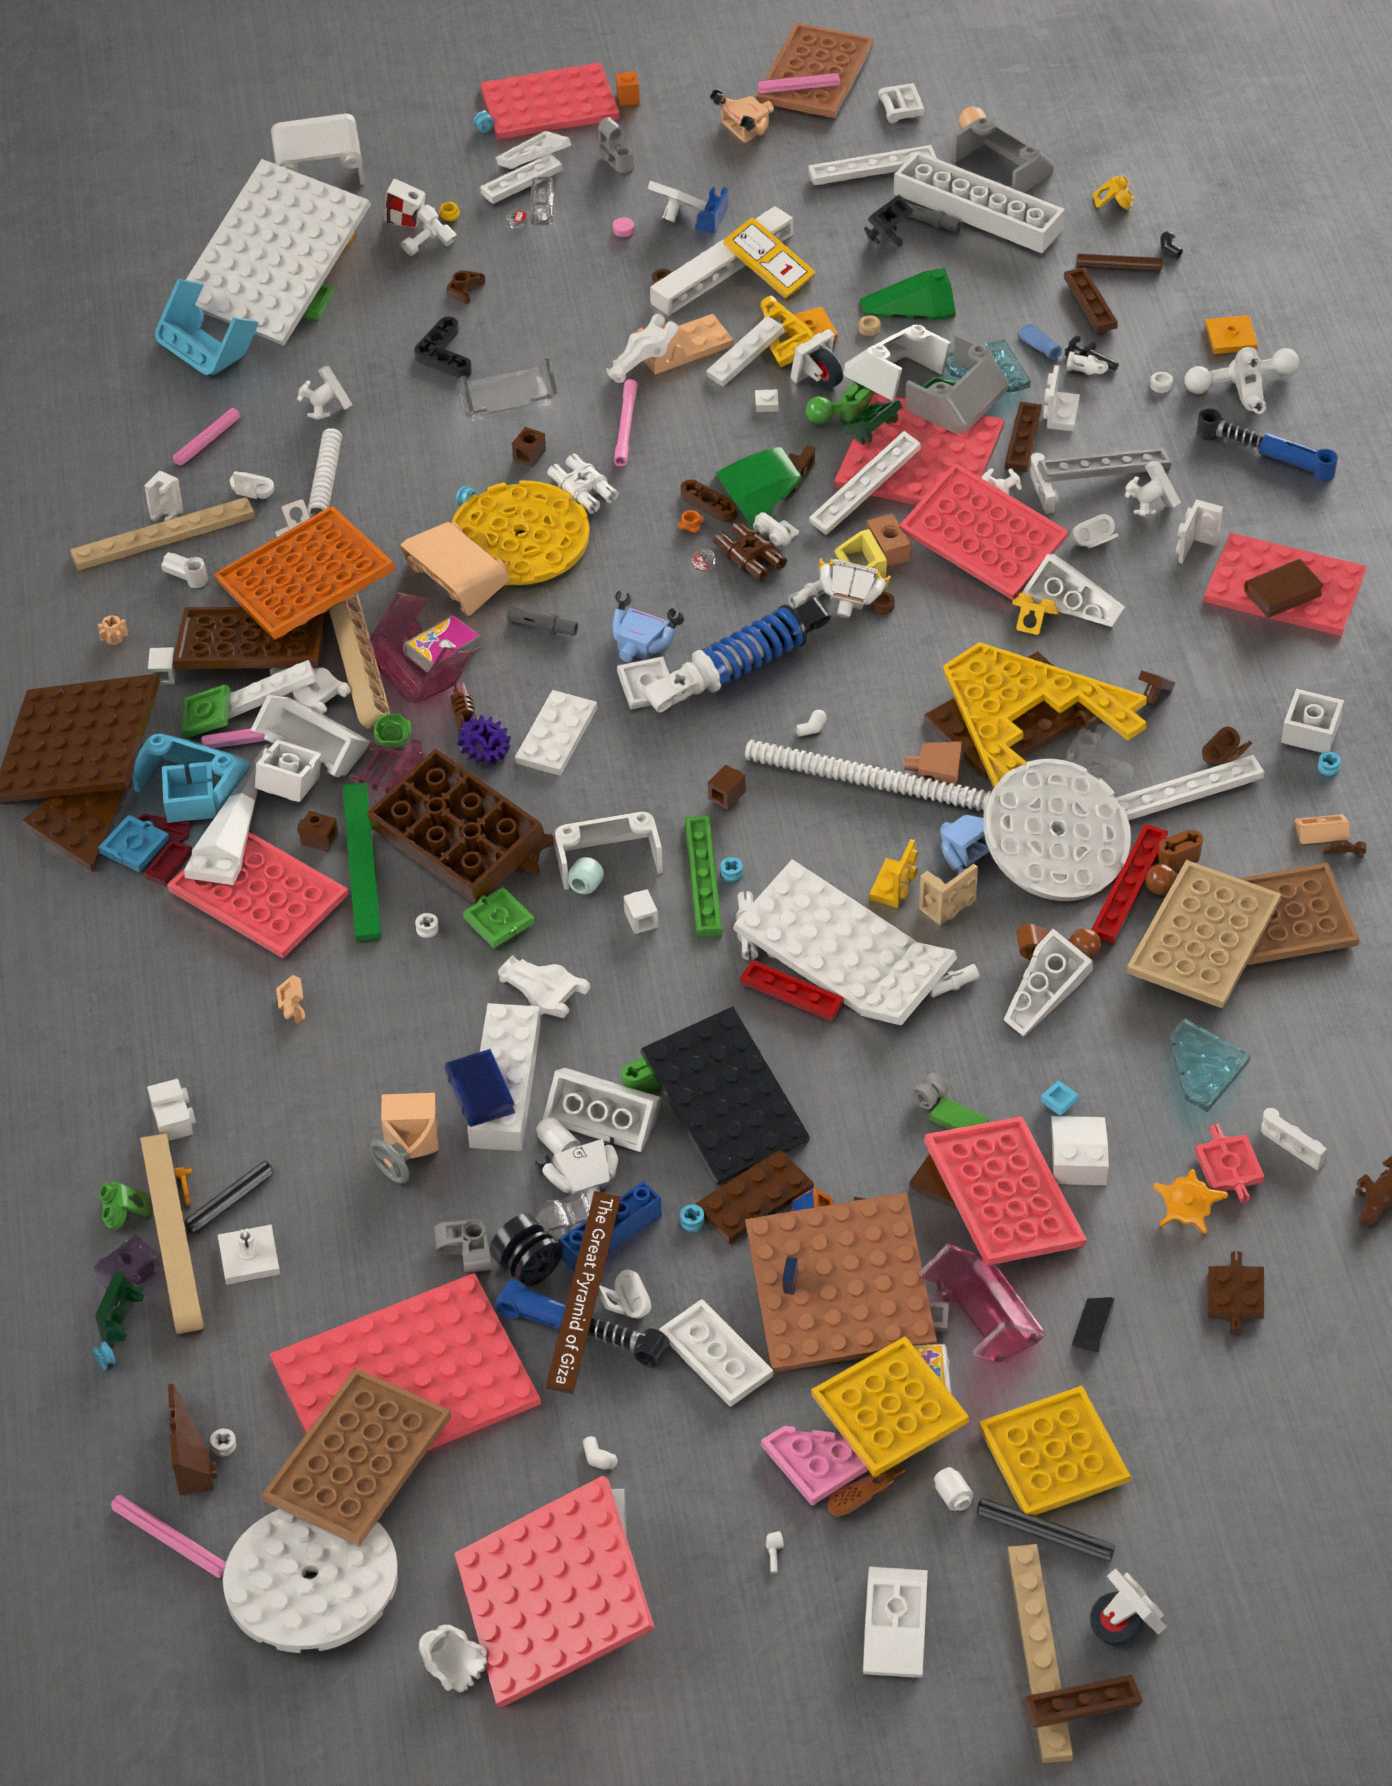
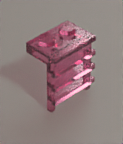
M412 739L405 752L370 742L368 749L374 750V754L361 775L351 773L349 777L350 780L367 783V785L372 786L373 790L381 788L388 793L425 758V753L422 751V742ZM388 754L375 778H369L382 755ZM396 758H400L387 783L382 782Z

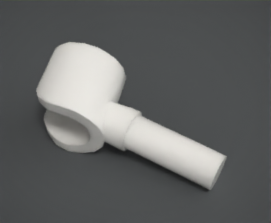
M780 1531L770 1533L766 1537V1547L770 1555V1571L772 1574L778 1573L776 1549L784 1548V1541Z

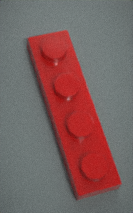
M753 959L740 977V984L831 1022L844 1004V997Z

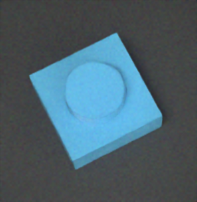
M1058 1080L1041 1095V1103L1062 1116L1078 1101L1079 1094Z

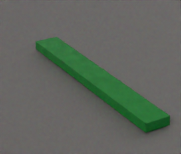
M367 783L342 785L356 941L381 939L372 829L367 816V812L370 810Z

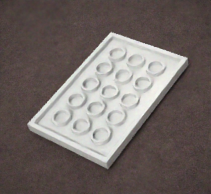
M793 859L735 922L733 930L818 987L844 997V1004L859 1013L858 1007L866 1001V997L888 975L895 963L904 956L909 946L917 942Z

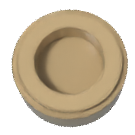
M868 315L859 320V332L861 334L874 336L880 332L881 322L877 317Z

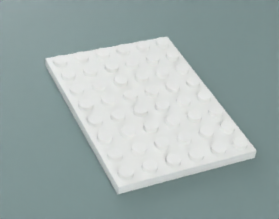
M261 159L186 279L204 284L195 305L200 307L204 314L229 324L233 317L258 321L259 324L255 331L256 335L284 346L370 208V201Z

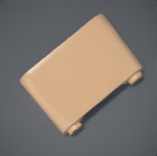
M450 522L440 524L406 539L399 545L410 568L417 574L425 572L448 592L452 600L460 602L462 606L460 608L461 611L468 617L510 580L506 573L507 566L500 559L495 560L464 535L462 529L455 522L452 524Z

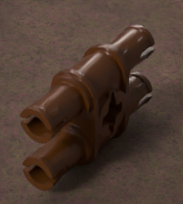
M738 520L740 525L735 522L731 528L732 533L740 538L739 540H732L723 531H720V535L717 533L713 539L714 544L725 551L726 558L733 560L740 570L749 572L759 582H762L763 579L765 580L769 575V570L761 565V562H769L778 571L787 564V558L775 550L772 542H768L761 536L758 530L750 529L741 520Z

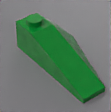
M945 268L923 271L860 298V305L865 316L891 318L894 314L906 315V318L914 319V315L927 316L929 320L956 316L951 281Z

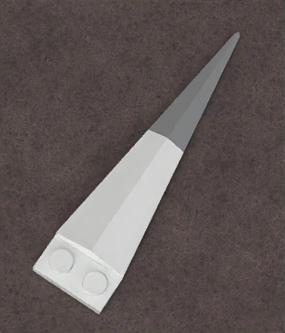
M268 743L263 747L193 848L192 856L184 869L185 878L234 885L241 871L249 827L258 789L255 788L256 763L262 758L264 749H269Z

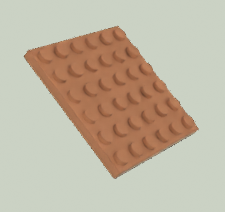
M907 1192L745 1219L768 1354L773 1373L869 1357L905 1336L913 1346L937 1345ZM788 1257L798 1259V1275L794 1295L785 1294L782 1285L786 1258Z

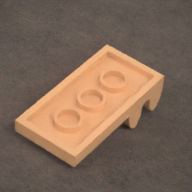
M710 314L678 326V331L667 344V353L662 357H650L644 361L655 375L733 347V338L715 315ZM641 327L636 333L642 332L644 329Z

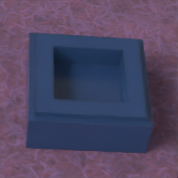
M794 1257L786 1258L782 1279L785 1294L794 1295L798 1259Z

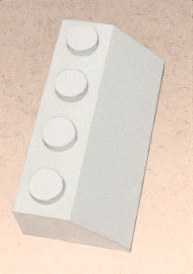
M562 1068L554 1073L543 1119L548 1117L555 1118L568 1130L603 1139V1141L610 1142V1137H613L614 1144L641 1152L656 1124L662 1098L568 1068Z

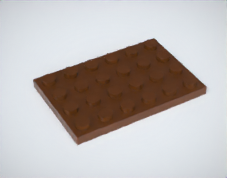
M184 607L173 660L174 669H286L307 660L310 661L312 667H318L326 612L318 614L308 620L307 623L294 628L285 636L274 640L242 607Z
M1038 651L1027 657L1054 666ZM954 698L924 714V721L945 742H962L961 757L984 779L989 777ZM1043 700L1012 721L1013 724L1023 731V738L1009 748L1023 758L1077 727L1074 713L1079 710H1086L1087 708L1078 701L1062 713H1059Z

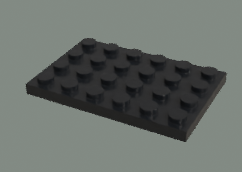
M733 1006L641 1048L640 1053L716 1185L745 1172L779 1150L785 1153L810 1140L808 1132Z

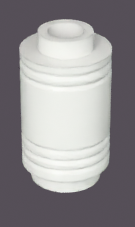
M548 1117L543 1119L536 1128L538 1139L553 1154L581 1146L580 1142L555 1118Z

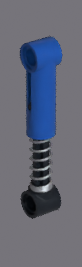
M1212 408L1203 409L1199 412L1197 435L1203 440L1209 441L1217 437L1222 439L1227 437L1229 441L1235 440L1236 444L1242 442L1243 446L1249 445L1251 449L1256 447L1260 455L1312 472L1313 476L1318 480L1329 481L1335 477L1338 455L1331 449L1317 450L1270 433H1266L1263 437L1262 433L1257 435L1254 434L1255 431H1252V433L1248 432L1247 428L1243 430L1240 429V426H1232V423L1228 425V422L1221 418L1220 412Z
M508 1280L494 1306L505 1317L515 1319L520 1316L560 1330L566 1303L532 1292L525 1284L519 1281ZM600 1318L591 1320L588 1337L594 1336L597 1341L603 1339L606 1344L611 1342L614 1347L620 1345L623 1350L628 1348L631 1353L633 1352L634 1358L646 1367H657L670 1343L669 1338L657 1329L650 1328L646 1329L645 1332L633 1331L632 1333L627 1331V1327L623 1330L618 1328V1324L612 1326L609 1325V1321L606 1323L601 1322Z

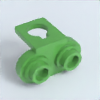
M111 1181L101 1186L99 1198L102 1199L103 1204L102 1219L108 1228L113 1230L119 1229L126 1219L127 1210L146 1217L150 1215L149 1200L146 1193L116 1181ZM132 1196L137 1197L142 1202V1207H138L129 1198Z

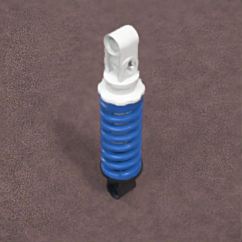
M817 597L809 599L795 609L789 605H782L773 611L771 615H766L760 621H754L750 626L743 627L740 632H733L730 637L722 638L719 643L715 642L708 648L697 650L692 654L691 663L687 662L681 666V669L650 683L644 689L643 694L655 710L660 713L693 694L698 695L704 692L706 688L714 693L720 690L722 685L729 684L730 678L734 680L739 679L741 673H750L752 667L757 669L761 667L762 662H771L772 656L777 658L782 655L783 651L790 652L794 647L804 646L807 642V634L826 625L830 621L831 615Z

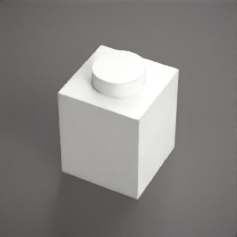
M174 647L150 648L148 673L159 676L161 680L159 685H175Z
M648 889L624 896V913L634 934L658 927V910Z

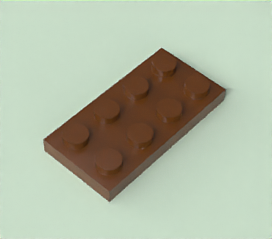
M779 1150L698 1201L696 1205L704 1211L706 1221L730 1244L747 1233L745 1219L778 1213L789 1206L791 1201L813 1189L814 1182L782 1150Z

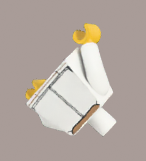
M820 558L819 561L820 580L824 591L830 596V602L839 604L836 615L845 619L850 618L852 608L862 609L864 604H871L880 596L884 588L888 586L891 578L890 575L887 578L881 577V571H878V569L838 559H831L830 563H824L822 561L823 558Z

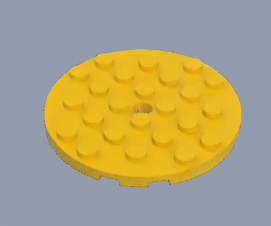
M521 480L519 484L506 485L503 482L487 487L486 492L480 495L474 494L468 498L469 500L463 503L456 511L452 523L455 522L459 525L464 535L495 560L500 559L507 566L506 573L510 580L505 585L534 584L561 575L580 560L587 549L590 538L588 515L583 506L572 500V495L565 490L537 481ZM524 531V533L518 534V536H516V533Z

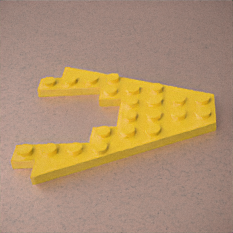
M981 642L943 665V674L993 788L1006 773L1013 768L1016 769L1027 763L1009 748L1023 738V731L1013 724L1012 721L1043 700L1059 713H1062L1079 701L1127 741L1146 729V721L1134 713L1147 704L1146 696Z

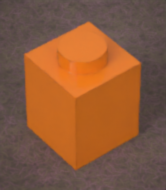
M636 71L616 73V92L619 106L640 104L639 82Z

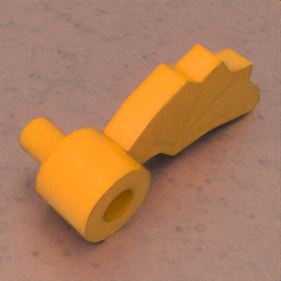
M183 1166L175 1168L176 1179H181L186 1206H190L191 1202L186 1175L192 1173V1168L184 1169Z

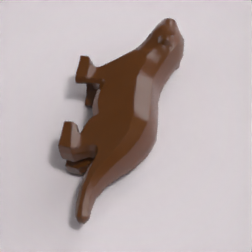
M1392 1156L1383 1162V1165L1388 1168L1380 1174L1381 1177L1375 1182L1367 1174L1357 1181L1359 1187L1356 1188L1355 1194L1358 1196L1365 1195V1207L1359 1218L1360 1226L1374 1225L1382 1212L1392 1206Z

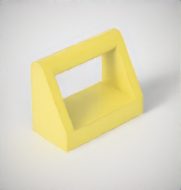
M870 529L860 531L835 549L834 553L838 560L850 562L847 555L862 551L869 563L866 567L878 569V571H881V577H886L887 559Z

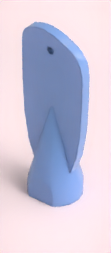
M1027 324L1020 329L1019 337L1033 348L1044 352L1050 360H1054L1061 355L1062 347L1053 343L1035 325Z

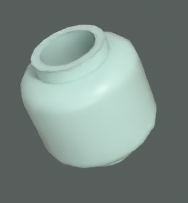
M588 857L578 859L568 871L570 887L575 892L585 895L595 891L604 877L601 865L596 860Z

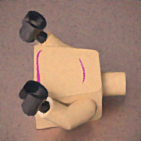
M716 88L713 89L710 98L713 99L715 105L721 106L722 123L743 142L749 141L756 135L761 136L764 134L769 126V114L774 112V107L770 101L761 104L751 96L740 100H731L724 96L723 91Z

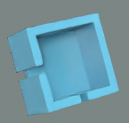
M211 761L189 764L192 784L187 783L184 764L162 767L163 804L167 823L216 817L217 813L213 797L215 780Z

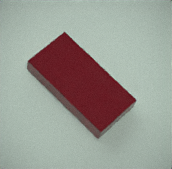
M170 839L144 872L145 878L167 887V884L192 855V847Z

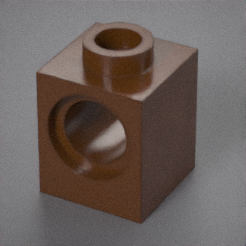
M524 427L512 443L513 460L531 467L536 464L546 451L545 433L528 427Z

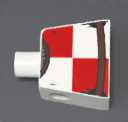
M393 179L386 194L384 222L416 228L421 220L418 217V212L426 206L424 205L426 194L415 187Z

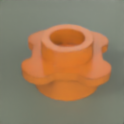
M685 511L681 516L682 521L678 523V528L689 532H698L700 524L704 522V518L696 511Z

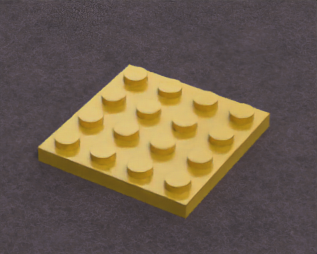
M906 1336L811 1389L812 1397L873 1477L880 1475L969 1423L967 1413Z
M1083 1386L979 1421L978 1428L1020 1510L1025 1514L1036 1516L1130 1482L1131 1475Z

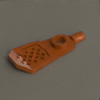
M898 1465L876 1477H873L871 1474L839 1488L829 1495L828 1511L835 1518L851 1513L871 1500L874 1494L886 1490L894 1482V1478L904 1473L905 1469Z

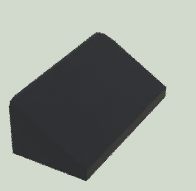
M1115 1298L1087 1299L1072 1345L1096 1352L1100 1351L1114 1309Z

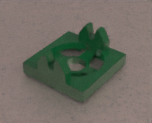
M900 400L871 404L844 425L842 430L845 435L853 434L861 445L869 444L872 442L871 431L877 429L884 422L887 424L891 422L896 423L898 421L897 412L903 406Z
M119 1271L114 1272L95 1314L102 1342L105 1341L112 1349L115 1342L125 1341L127 1333H124L126 1328L123 1324L132 1307V1302H141L145 1296L142 1294V1287L135 1283L127 1282L126 1274Z

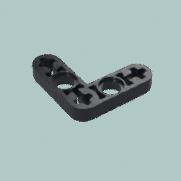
M448 316L440 319L415 346V359L423 365L451 376L467 378L472 374L471 360L444 349L459 333L458 320L456 318ZM435 338H440V339H442L441 341H438V342L431 341V340H433V339H435ZM448 359L446 362H439L438 360Z

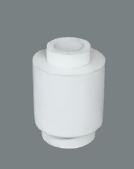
M950 1467L937 1473L934 1478L935 1488L948 1508L952 1511H962L969 1507L974 1494L961 1474Z

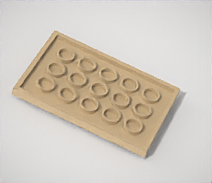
M1186 860L1127 965L1126 973L1223 1009L1281 901V894Z

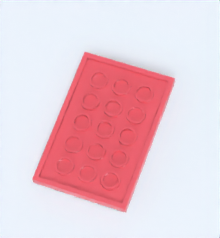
M601 62L480 83L488 113L494 119L493 128L497 140L600 123L608 117L613 120L620 119L619 110Z
M957 463L950 467L899 525L904 534L1011 600L1015 599L1029 583L1047 554H1053L1066 540L1069 532Z
M1230 532L1204 594L1203 602L1266 617L1244 592L1245 581L1301 559L1323 583V587H1321L1322 596L1270 617V619L1342 636L1364 579L1367 566Z
M248 832L241 871L234 885L185 878L184 869L167 884L168 891L283 959L349 895L348 888L251 832Z
M1022 1116L925 1135L924 1143L986 1266L1085 1246L1087 1239Z

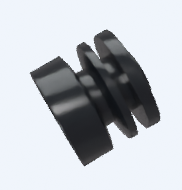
M520 1214L513 1217L499 1229L491 1241L489 1251L490 1256L501 1267L508 1270L509 1275L515 1278L516 1281L525 1284L527 1287H533L545 1280L556 1269L562 1258L563 1247L551 1234L544 1230V1227L530 1214Z

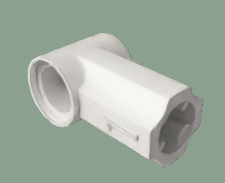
M169 552L164 556L161 565L164 572L187 580L191 588H201L208 583L203 559L199 557L188 559Z

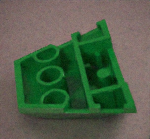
M781 447L754 453L715 471L753 530L755 517L762 512L770 516L775 504L780 499H785L803 479Z

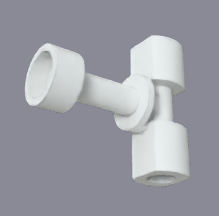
M427 204L418 212V217L424 223V231L413 239L407 237L401 242V246L409 256H413L419 251L418 246L429 237L432 239L437 237L447 247L456 240L457 235L447 224L443 226L437 220L438 214Z

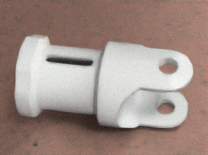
M1070 351L1066 371H1080L1089 376L1093 373L1103 374L1107 371L1108 364L1105 361L1098 360L1095 356L1089 355L1085 357L1075 355L1074 352Z

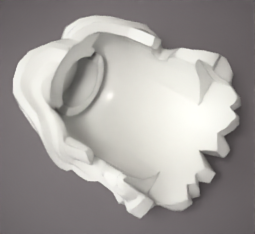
M444 1624L440 1625L437 1630L425 1633L420 1639L419 1650L426 1670L431 1672L433 1676L438 1677L442 1686L447 1691L455 1689L461 1693L467 1690L468 1685L472 1686L474 1684L472 1677L476 1679L481 1678L480 1672L485 1670L486 1667L484 1665L487 1664L486 1648L476 1644L474 1641H469L464 1631Z

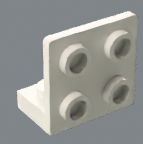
M1055 365L1053 373L1048 375L1047 387H1050V389L1046 388L1044 402L1048 405L1044 407L1043 419H1047V429L1074 432L1080 394L1057 392L1059 366Z
M1196 499L1193 507L1188 508L1185 516L1186 522L1185 524H1180L1177 536L1180 537L1176 547V553L1179 554L1178 563L1183 564L1194 540L1217 546L1220 538L1222 506Z

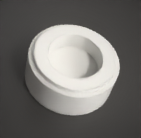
M1166 372L1154 373L1151 376L1150 387L1159 393L1168 392L1173 387V377Z

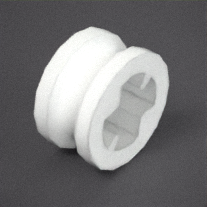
M424 913L415 920L416 932L421 937L430 938L438 933V919L434 914Z
M218 1429L213 1432L210 1438L212 1452L219 1457L229 1456L236 1449L235 1434L229 1429ZM228 1439V1443H229V1444L226 1445V1444L222 1443V1444L219 1446V1444H218V1441H219V1440L222 1441V1442H224V1441H226V1440Z

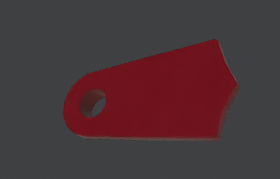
M143 814L137 818L143 822L148 820L153 823L155 828L168 833L169 841L173 839L182 842L190 837L189 830L191 824L188 821L167 823L166 817Z

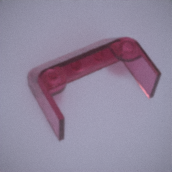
M398 592L371 635L370 640L377 666L407 702L420 703L453 687L474 654L471 651L444 647L428 673L406 657L403 645L422 633L421 625L416 618L426 604L427 599Z
M947 1244L918 1273L920 1278L936 1283L938 1286L937 1292L943 1299L947 1301L951 1299L958 1302L980 1332L983 1339L973 1350L976 1356L986 1358L990 1362H1001L1037 1344L1045 1336L1043 1329L996 1265L986 1266L979 1254Z

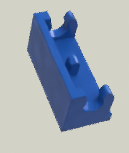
M714 187L711 188L705 209L697 215L695 229L716 233L729 208V188L723 187L721 196L715 194Z

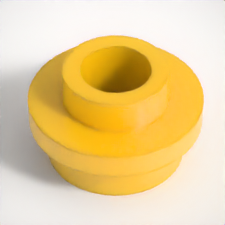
M445 202L439 209V217L442 220L451 222L460 216V209L453 202Z

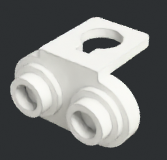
M235 471L230 478L231 488L238 495L254 499H266L274 491L273 481L266 477Z
M300 499L281 507L288 527L277 530L275 534L278 537L310 518L304 500ZM293 507L301 509V522L297 523L291 519L289 513Z
M763 512L755 517V523H753L754 530H758L761 535L763 534V537L772 542L775 547L784 548L791 543L793 538L799 535V530L785 520L778 523Z
M1101 514L1077 524L1072 530L1073 541L1078 546H1087L1088 549L1119 535L1118 533L1112 535L1115 530V523L1107 514Z
M627 1269L619 1273L615 1280L616 1291L603 1286L599 1288L598 1294L604 1307L610 1311L634 1319H641L651 1310V1302L639 1275L632 1270ZM607 1295H608L613 1301H616L617 1304H616V1305L612 1304V1303L609 1301V1299L607 1298Z

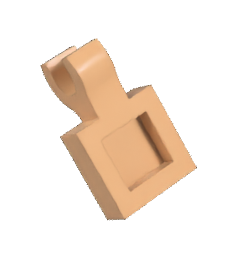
M292 975L277 987L276 991L279 1009L284 1011L285 1019L294 1016L295 1023L298 1024L305 1019V1012L299 1005V1002L303 999L301 978Z

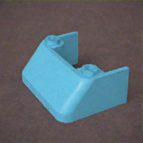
M177 279L156 328V340L201 373L211 376L216 375L246 354L259 322L233 317L222 343L200 328L204 320V314L202 309L195 304L204 284Z
M154 734L146 740L139 750L132 772V780L135 791L140 792L162 759L181 765L184 764L187 767L191 763L211 761L213 774L222 777L213 790L216 813L218 814L251 765L246 758L180 737Z

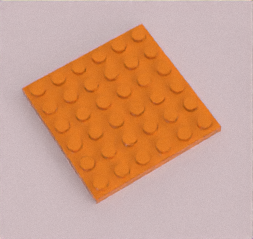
M332 505L213 575L231 597L275 640L285 636L294 628L307 623L308 620L318 614L326 612L337 603L345 601L354 593L367 588L378 579L386 577L396 568L389 557Z

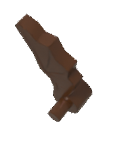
M1348 841L1331 843L1330 846L1324 848L1325 854L1353 852L1358 854L1359 858H1363L1366 853V843L1363 841L1356 842L1355 845Z

